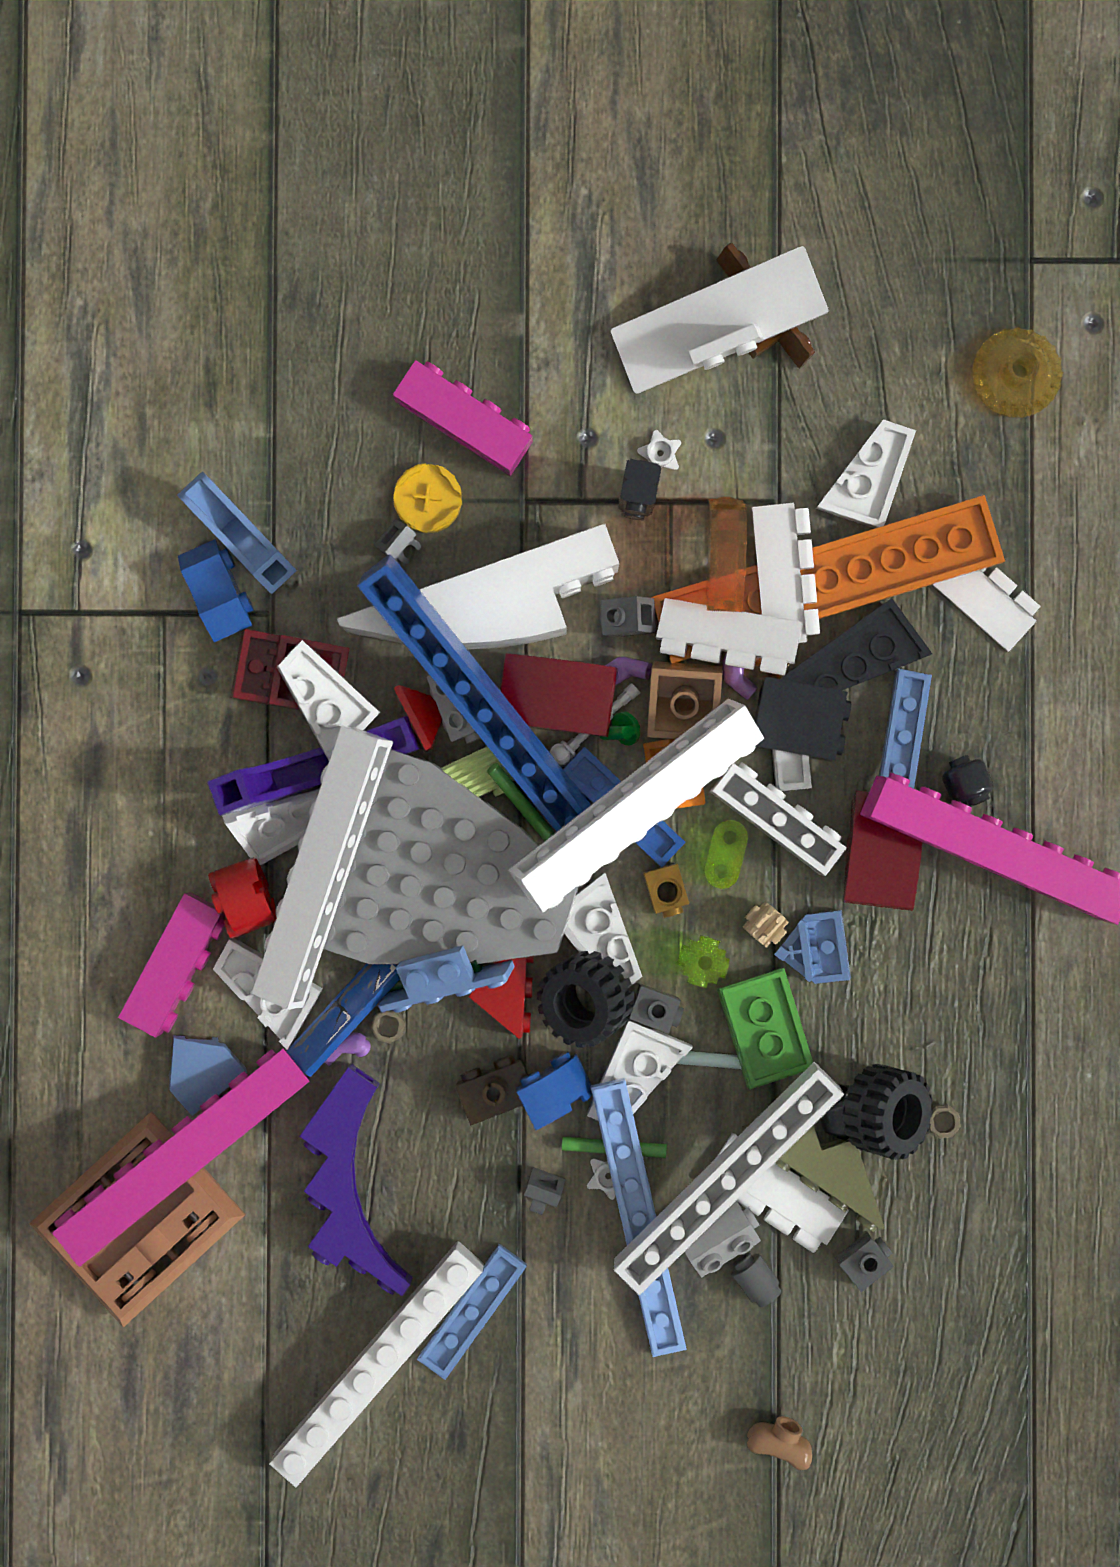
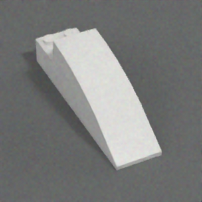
M602 524L419 590L466 649L515 646L567 635V627L555 595L560 593L561 598L569 597L581 592L580 588L584 584L593 582L595 587L614 580V574L618 573L619 561L606 525ZM374 606L337 619L339 626L347 633L404 644Z

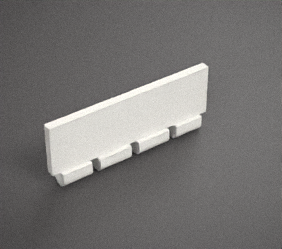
M794 503L752 507L762 615L802 622L799 643L807 642V635L820 634L818 609L804 610L803 604L817 603L815 574L801 575L800 570L814 568L812 540L797 541V535L811 533L809 508L795 509Z
M997 567L988 577L983 573L987 569L985 568L933 584L937 590L1007 652L1035 624L1036 620L1032 616L1041 607L1023 590L1014 599L1009 597L1017 585Z
M665 598L656 639L662 640L660 653L685 657L687 645L693 646L691 659L719 664L721 653L724 651L727 652L725 665L753 670L756 657L762 658L760 671L785 675L787 663H795L803 623Z
M731 1133L717 1157L738 1137L736 1134ZM774 1163L737 1199V1202L744 1208L749 1207L752 1213L757 1216L762 1213L767 1205L770 1208L763 1220L785 1235H789L794 1226L797 1225L798 1229L793 1236V1240L814 1253L821 1242L826 1245L829 1243L849 1209L846 1212L842 1211L828 1200V1195L819 1189L815 1192L799 1180V1176L790 1170L788 1172Z

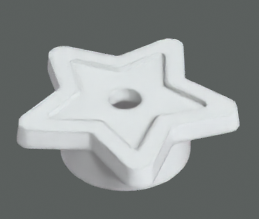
M655 430L650 444L638 448L637 452L649 462L658 463L661 467L677 470L679 465L675 453L681 445V441L668 440L658 430ZM662 450L664 455L658 456L657 452Z
M592 1159L590 1163L594 1175L587 1184V1188L601 1189L609 1199L613 1200L616 1195L612 1178H605V1174L610 1173L608 1161Z

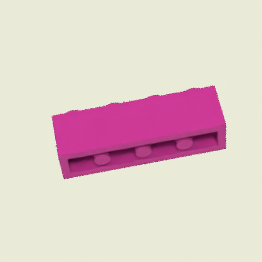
M415 360L393 393L395 402L511 476L533 443V437L529 434L530 428L516 418L509 421L500 415L502 410L491 401L484 399L481 403L472 397V390L463 383L455 380L452 384L442 377L443 371L432 363L426 361L423 365Z
M191 892L184 893L118 1018L153 1037L161 1035L163 1031L169 1033L178 1017V1014L174 1011L179 1001L185 1002L194 988L195 983L191 982V979L196 969L202 971L210 958L211 952L207 951L212 939L218 940L226 928L223 920L225 913L218 914L214 904Z

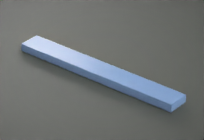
M625 1078L591 1085V1090L624 1235L628 1245L656 1218V1213ZM667 1268L639 1296L652 1357L687 1350Z

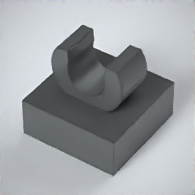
M397 519L391 523L374 544L386 556L391 554L395 560L397 559L404 564L410 562L403 554V550L407 545H411L417 550L421 548L420 543L414 539L416 533Z
M533 1167L524 1196L532 1198L529 1210L542 1215L546 1204L557 1207L562 1196L565 1178Z

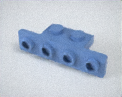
M463 945L401 961L397 965L396 970L404 989L388 992L378 1006L381 1012L389 1010L402 1012L413 1004L424 1002L429 1005L436 1003L444 996L456 994L458 997L465 996L476 988L484 986L496 988L507 982L515 966L512 960L484 966L481 972L474 973Z

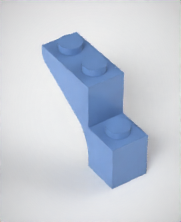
M203 471L177 495L271 594L297 571Z

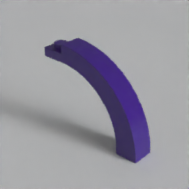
M408 716L366 731L393 741L392 750L408 754L420 749ZM320 747L271 763L238 769L207 782L220 816L263 805L321 786V774L329 764V760Z

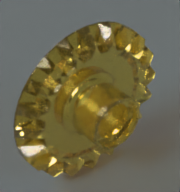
M1020 327L1004 329L992 335L978 350L972 368L973 384L982 402L994 412L1012 418L1028 417L1042 411L1055 399L1061 387V379L1064 373L1061 368L1062 358L1058 356L1056 346L1051 345L1047 341L1046 336L1035 333L1033 329L1026 330ZM1013 364L1023 365L1027 371V376L1025 378L1018 377L1013 372Z

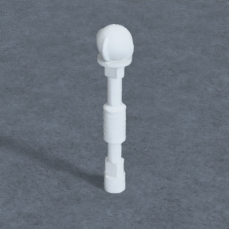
M632 683L613 702L611 719L617 710L640 694V691ZM578 734L567 743L562 740L561 744H555L551 748L550 754L561 767H565L572 760V756H576L574 751L590 735Z

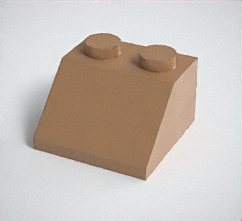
M653 661L647 737L677 739L720 705L722 666L688 663L671 664V662Z

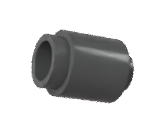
M748 1252L740 1256L733 1263L735 1269L731 1275L752 1303L756 1302L761 1308L773 1302L781 1294V1289L778 1286L779 1280L760 1254L751 1255Z

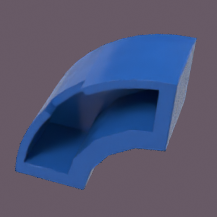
M216 539L178 555L180 571L193 596L199 616L213 642L252 626L249 612L254 609L245 591L240 593L230 570L235 567V564L227 548L221 550Z
M569 1052L562 1053L551 1059L550 1063L552 1066L546 1068L541 1074L539 1071H535L519 1080L521 1085L516 1088V1091L535 1130L572 1111L571 1103L579 1099L585 1102L592 1096V1084L577 1053L570 1056Z

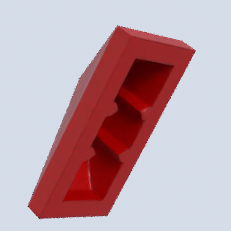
M398 685L394 687L424 749L428 752L434 748L443 720L436 701L430 695L405 686Z

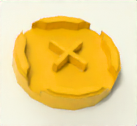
M418 464L406 470L397 480L393 498L394 508L401 521L412 530L422 533L439 532L449 527L458 517L462 506L461 488L455 476L446 468L433 464Z

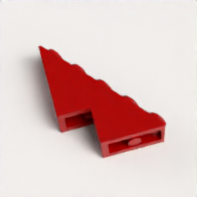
M534 956L509 959L513 961L515 967L505 984L496 988H488V986L476 988L468 996L518 1039L523 1036V1033H530L531 1012H524L525 998H532L533 977H526L527 963H534ZM508 960L495 961V962H493V963L496 964V963H500V962H504V961H508Z

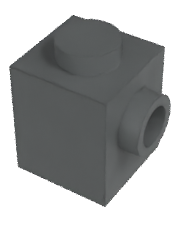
M633 596L601 600L599 621L602 627V635L626 637L656 633L654 598Z
M639 984L632 1003L634 1006L633 1011L628 1017L630 1020L669 1033L671 1026L678 1027L684 1008L679 1006L681 1000L678 997Z
M868 1232L835 1257L841 1268L860 1292H863L894 1267L888 1259L893 1254L880 1236L873 1240Z

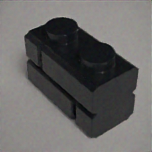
M636 459L627 460L618 509L624 512L625 518L642 521L645 516L652 515L662 468L658 463Z

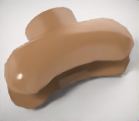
M780 1416L776 1419L775 1424L766 1422L756 1423L747 1433L749 1438L747 1446L755 1454L777 1457L791 1464L796 1470H806L812 1462L811 1444L805 1437L801 1436L803 1430L800 1424L789 1417Z

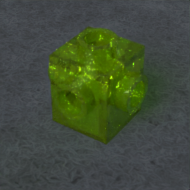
M700 935L699 941L690 939L688 946L682 945L677 965L682 966L680 972L688 976L687 983L707 988L708 982L717 985L719 977L725 978L730 958L725 957L726 950L719 947V940ZM703 956H708L711 959V965L707 969H701L698 966V961Z

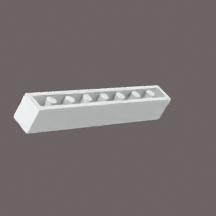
M728 698L511 867L508 871L529 902L542 912L560 904L567 893L575 887L588 882L591 875L600 867L613 862L623 849L631 843L641 840L656 823L669 818L673 814L674 809L684 801L696 797L701 792V788L712 779L724 775L728 767L736 760L753 752L755 746L764 737L746 706Z
M341 725L340 731L335 735L332 742L333 752L329 764L321 774L322 785L318 797L310 807V821L306 832L303 833L299 840V853L295 865L290 869L287 876L288 886L284 898L279 902L276 909L277 919L273 931L265 941L266 952L262 964L254 974L253 981L255 985L252 991L253 995L285 1009L304 1007L393 741L358 728Z
M813 1062L614 1258V1271L640 1296L844 1095L841 1088Z
M457 1241L279 1446L272 1457L270 1465L297 1487L481 1275L484 1263Z

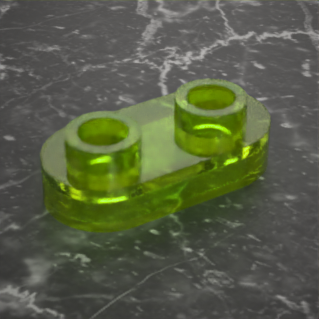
M723 821L713 831L704 866V876L713 887L720 889L729 888L738 880L748 842V833L746 828L737 821ZM726 831L735 833L736 839L734 843L727 844L724 842L723 835ZM720 864L727 867V874L723 878H719L715 874V868Z

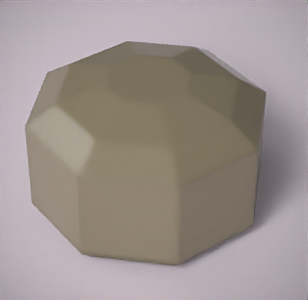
M393 1010L379 1012L374 1015L371 1030L378 1041L391 1044L403 1036L406 1021L400 1012H394Z
M947 1103L932 1105L933 1114L930 1118L929 1124L931 1125L929 1131L939 1139L953 1137L961 1127L959 1113Z

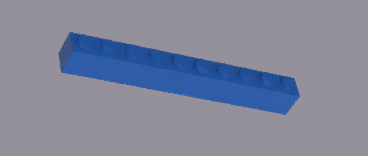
M389 554L362 574L358 583L360 590L556 832L590 807V802L394 557Z

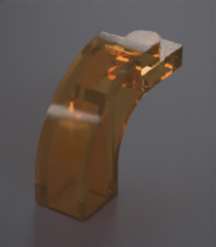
M727 496L709 499L707 611L742 612L747 548L746 504H743V500H736Z

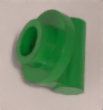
M622 711L613 717L608 737H599L602 740H618L623 745L630 746L637 743L640 738V725L632 714Z

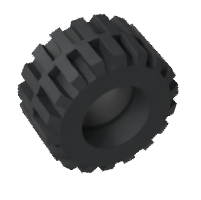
M582 951L551 968L546 973L547 976L541 979L539 986L542 989L537 992V1000L541 1001V1004L537 1006L539 1014H544L545 1019L542 1022L546 1027L550 1025L553 1029L551 1034L554 1037H563V1043L570 1046L575 1042L578 1048H584L587 1045L590 1047L595 1046L619 1030L629 1020L627 1016L632 1013L634 1007L629 1003L634 999V992L628 989L632 983L629 977L624 978L622 972L625 970L621 965L617 967L613 965V958L607 956L602 959L600 952L594 951L589 954L588 951ZM576 985L589 992L595 1003V1013L587 1010L580 1003L576 994Z
M873 1064L872 1067L867 1066L864 1068L862 1074L858 1073L854 1078V1084L849 1086L847 1099L844 1100L843 1107H845V1112L843 1113V1122L846 1124L844 1131L849 1136V1142L859 1150L893 1160L906 1159L909 1157V1154H914L918 1150V1145H922L924 1142L925 1134L929 1131L931 1125L929 1123L933 1114V1109H931L933 1100L932 1095L929 1094L930 1088L928 1083H925L924 1078L915 1072L886 1065Z

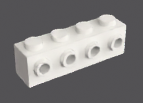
M741 762L739 766L734 763L731 764L727 772L720 777L711 789L710 793L819 875L826 876L847 848L839 842L842 837L826 825L821 829L811 821L814 816L797 804L793 808L783 800L786 795L769 783L765 787L755 779L758 774Z

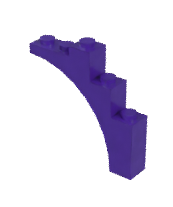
M351 1064L299 1136L305 1140L303 1145L309 1151L318 1156L323 1153L328 1157L304 1190L309 1195L307 1199L312 1205L323 1211L326 1208L332 1211L308 1247L313 1250V1257L325 1265L331 1263L337 1267L343 1257L346 1256L350 1259L348 1261L349 1265L362 1274L369 1272L378 1279L377 1284L383 1290L392 1295L397 1292L403 1296L410 1286L413 1277L390 1257L376 1239L363 1213L356 1187L355 1152L358 1131L366 1107L380 1083Z

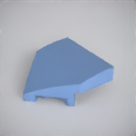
M842 910L806 914L774 955L798 971L807 981H812L815 984L850 980L851 975Z
M173 1035L169 1089L193 1116L201 1109L200 1106L216 1093L217 1095L221 1094L229 1087L228 1084L244 1071L247 1073V1070L224 1043H219L216 1037H212L210 1040L185 1039V1036Z

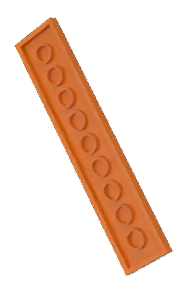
M985 495L813 547L814 568L800 570L801 575L815 574L817 603L803 604L804 610L818 609V616L821 619L1004 563V555ZM757 565L651 597L655 601V613L658 623L660 622L665 598L762 615ZM687 645L685 657L668 654L671 664L691 659L693 646Z

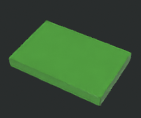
M784 968L717 988L747 1089H753L802 1073L813 1063Z

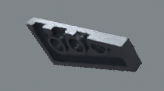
M891 598L780 679L842 691L930 656L933 653Z

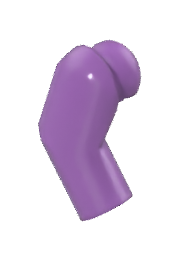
M726 653L722 660L723 679L726 684L748 700L758 687L744 676V668L725 665Z
M618 657L605 665L617 668L615 685L631 676L648 680L652 673V663L628 657Z
M351 1032L324 1063L330 1066L342 1053L356 1054L357 1057L366 1056L371 1048L370 1042L366 1040L363 1034Z

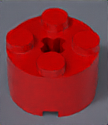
M256 858L245 859L208 873L210 884L215 892L211 894L214 907L218 914L225 913L227 919H224V924L231 939L276 922V904L274 898L270 897L267 888L269 887L267 878Z

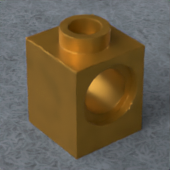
M674 863L643 872L654 913L662 912L663 918L683 913L682 906L688 905L689 901L678 864ZM663 882H672L676 887V895L671 901H661L657 895V889Z

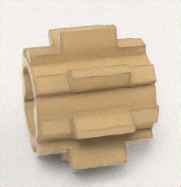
M766 901L760 908L755 905L745 916L748 921L743 928L766 948L771 942L777 944L787 933L784 927L789 922Z

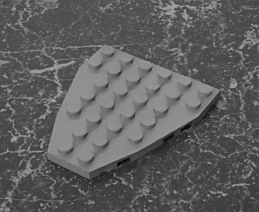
M390 749L323 949L367 964H399L401 961L462 945L469 961L477 960V964L558 952L578 887L567 893L560 904L542 912L529 902L508 871L539 846L531 839L532 837L492 805L484 802L472 793L469 788L442 771L443 769L435 763Z

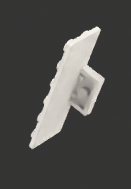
M800 246L611 329V334L633 391L639 394L704 366L705 370L716 367L725 362L723 357L735 352L737 356L749 353L757 349L756 343L827 314L829 309L806 249Z

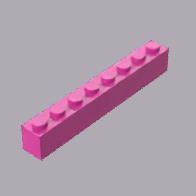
M890 773L889 777H875L860 815L1101 921L1119 924V872L1104 868L1103 872L1092 868L1094 862L1085 857L1074 854L1071 859L1062 855L1064 848L1047 841L1040 845L1032 841L1034 835L1015 827L1012 832L1001 828L1003 821L995 817L983 814L982 818L970 814L972 808L955 800H952L951 805L940 801V793L921 786L920 791L908 786L910 780L900 775Z
M284 1048L277 1054L271 1049L257 1060L256 1063L259 1068L248 1076L244 1071L228 1084L232 1090L222 1098L216 1093L200 1106L203 1113L193 1121L187 1116L171 1129L175 1135L163 1144L158 1139L142 1152L146 1157L135 1167L129 1162L113 1175L117 1181L105 1190L102 1185L97 1187L84 1198L87 1205L79 1212L75 1213L71 1208L54 1222L58 1228L52 1234L78 1267L83 1265L310 1082Z

